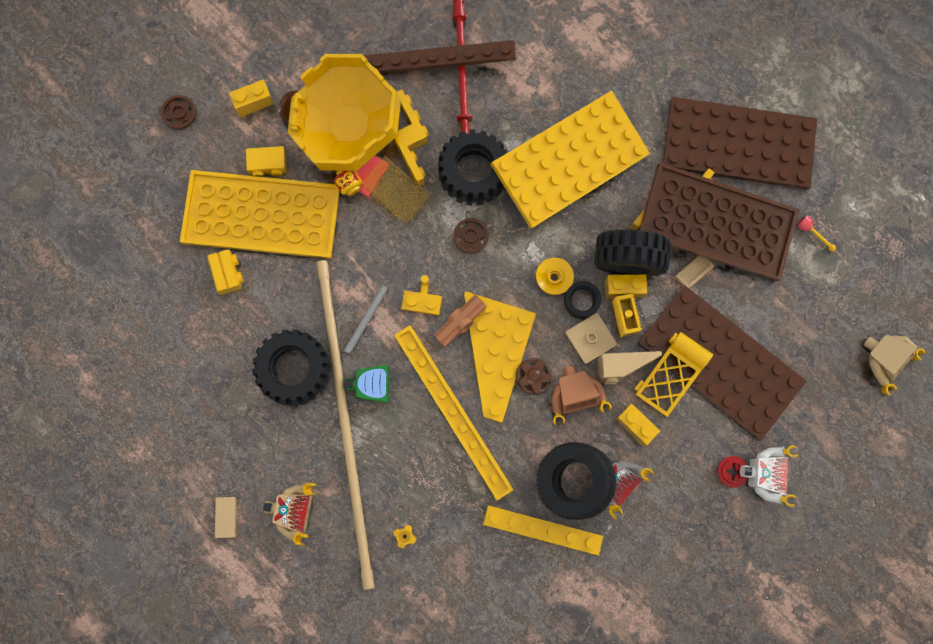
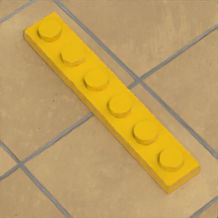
M489 505L483 523L486 526L598 556L603 536Z

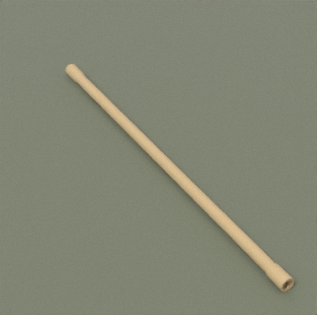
M322 260L316 262L321 287L353 509L363 590L375 588L366 537L329 282L328 262Z

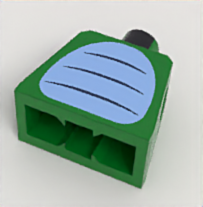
M381 365L358 369L357 379H345V390H356V397L360 400L389 404V366Z

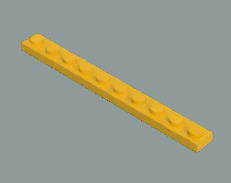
M411 325L394 335L495 499L499 500L513 491L512 486Z

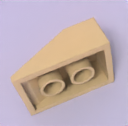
M662 351L602 354L597 359L598 381L604 382V385H615L619 380L655 361L662 355Z

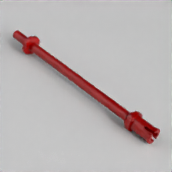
M453 0L454 14L452 15V20L456 23L457 46L464 45L463 23L466 21L467 15L464 11V0ZM466 65L458 66L461 115L457 116V121L461 122L462 132L465 131L467 134L469 133V122L472 121L473 116L468 114Z

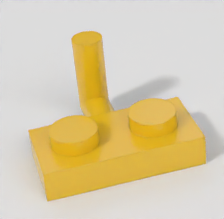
M423 275L421 277L420 293L404 290L401 310L439 316L442 296L427 294L429 286L428 276Z

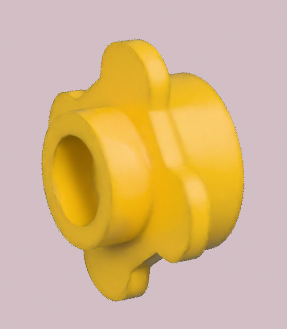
M410 525L394 531V536L398 540V547L404 548L405 545L416 542V537L413 536Z

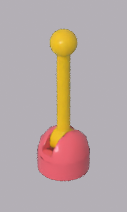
M805 215L797 223L796 226L802 231L814 233L828 246L829 251L833 252L836 250L834 244H830L813 228V220L808 215Z

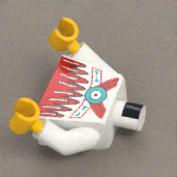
M792 445L788 449L784 447L767 448L758 453L755 459H750L749 466H741V477L749 478V487L754 488L755 492L765 501L779 504L783 502L791 508L795 506L794 504L787 503L788 498L796 499L794 495L788 494L785 497L783 495L787 494L788 457H785V455L797 457L798 455L790 454V449L793 447L798 448L797 446Z

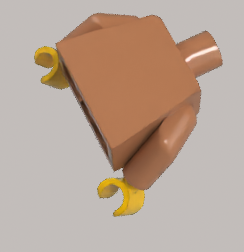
M573 366L563 369L564 377L559 378V384L555 386L552 395V407L555 413L553 423L555 425L557 417L562 418V424L565 423V418L561 415V412L565 415L598 405V410L604 413L602 408L604 404L607 405L608 410H611L612 406L609 402H606L605 399L607 397L599 381L592 376H588L585 371L576 373Z

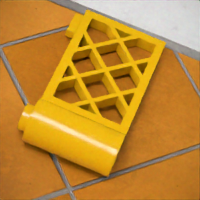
M682 332L673 334L669 340L671 345L647 379L645 381L640 380L635 387L637 391L635 395L667 417L713 356L710 351ZM670 353L677 357V366L667 367L666 358ZM690 366L696 370L692 377L683 378L681 367ZM679 368L681 379L669 381L668 370ZM665 370L667 381L655 383L654 375L656 372ZM681 382V392L672 394L670 383ZM668 384L669 395L658 396L656 385ZM654 386L656 397L647 398L641 393L645 387ZM670 397L671 405L666 411L659 406L658 399Z

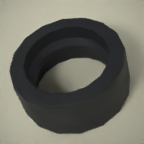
M586 281L574 283L568 288L564 297V305L567 312L577 319H586L594 315L601 305L599 289L594 284ZM580 289L589 291L594 298L592 307L586 311L577 310L571 302L574 292Z

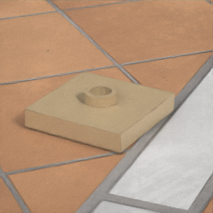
M598 313L565 332L584 365L618 345Z

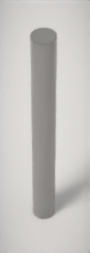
M381 285L344 348V352L348 354L352 352L386 294L387 287Z

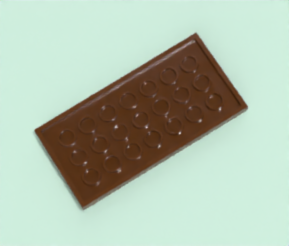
M672 97L670 100L663 163L687 172L705 174L708 169H711L714 172L713 176L809 190L812 180L817 118Z
M660 162L657 164L639 230L666 236L671 243V247L774 281H781L799 209Z
M685 285L637 343L647 352L662 351V355L657 358L660 361L671 345L669 340L673 334L682 332L713 354L711 360L696 377L691 387L758 441L764 438L807 382ZM671 353L666 358L667 367L678 365L677 357ZM690 366L681 367L683 378L692 377L696 371ZM679 368L669 369L681 378Z

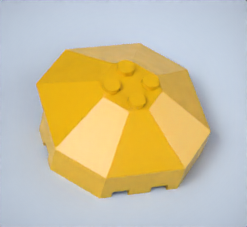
M324 54L320 58L321 62L314 68H308L301 75V80L305 86L291 98L288 134L319 170L358 171L397 137L401 99L396 90L387 83L384 77L368 62L363 54Z

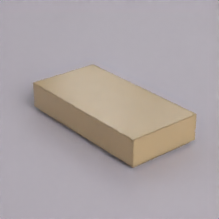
M697 256L674 279L682 287L685 285L690 289L715 265L709 259Z
M216 497L215 538L236 537L237 497Z

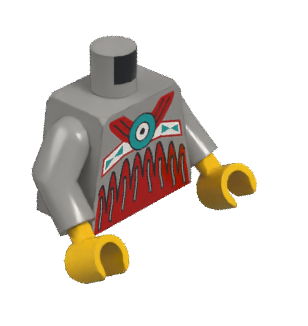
M621 460L612 462L617 484L614 497L609 506L606 507V510L610 512L614 520L617 519L614 515L616 511L623 515L620 505L641 482L642 478L646 482H651L646 477L649 473L655 475L650 468L644 469L633 462Z

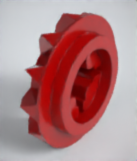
M737 456L726 457L719 463L717 469L718 478L728 487L736 488L742 486L748 478L741 477L740 473L735 474L732 478L731 474L726 472V470L732 469L733 466L734 470L740 472L741 466L747 465L746 462Z

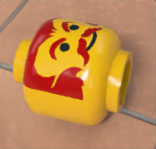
M356 171L336 172L337 176L334 179V183L342 195L352 196L361 190L362 180Z

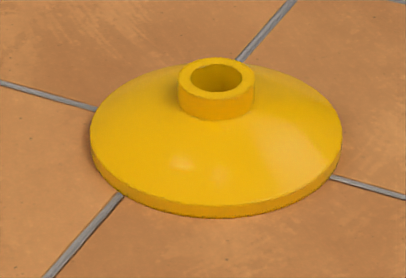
M554 257L544 260L536 271L538 286L544 292L551 295L565 293L574 280L572 267L561 258ZM556 275L558 279L553 281L551 276Z

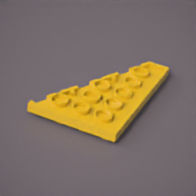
M465 291V304L476 294ZM477 295L487 306L473 320V325L469 328L484 418L502 423L516 380V370L522 361L536 313Z

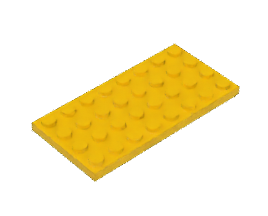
M610 91L493 161L491 166L531 229L645 158L650 152L614 93Z
M191 170L180 243L332 259L340 191L336 184Z

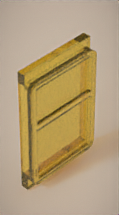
M386 156L382 158L361 183L372 196L406 224L430 197L429 193Z

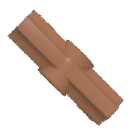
M474 295L462 308H458L450 314L448 321L434 334L435 337L447 347L460 333L466 332L473 325V320L487 306L477 295Z

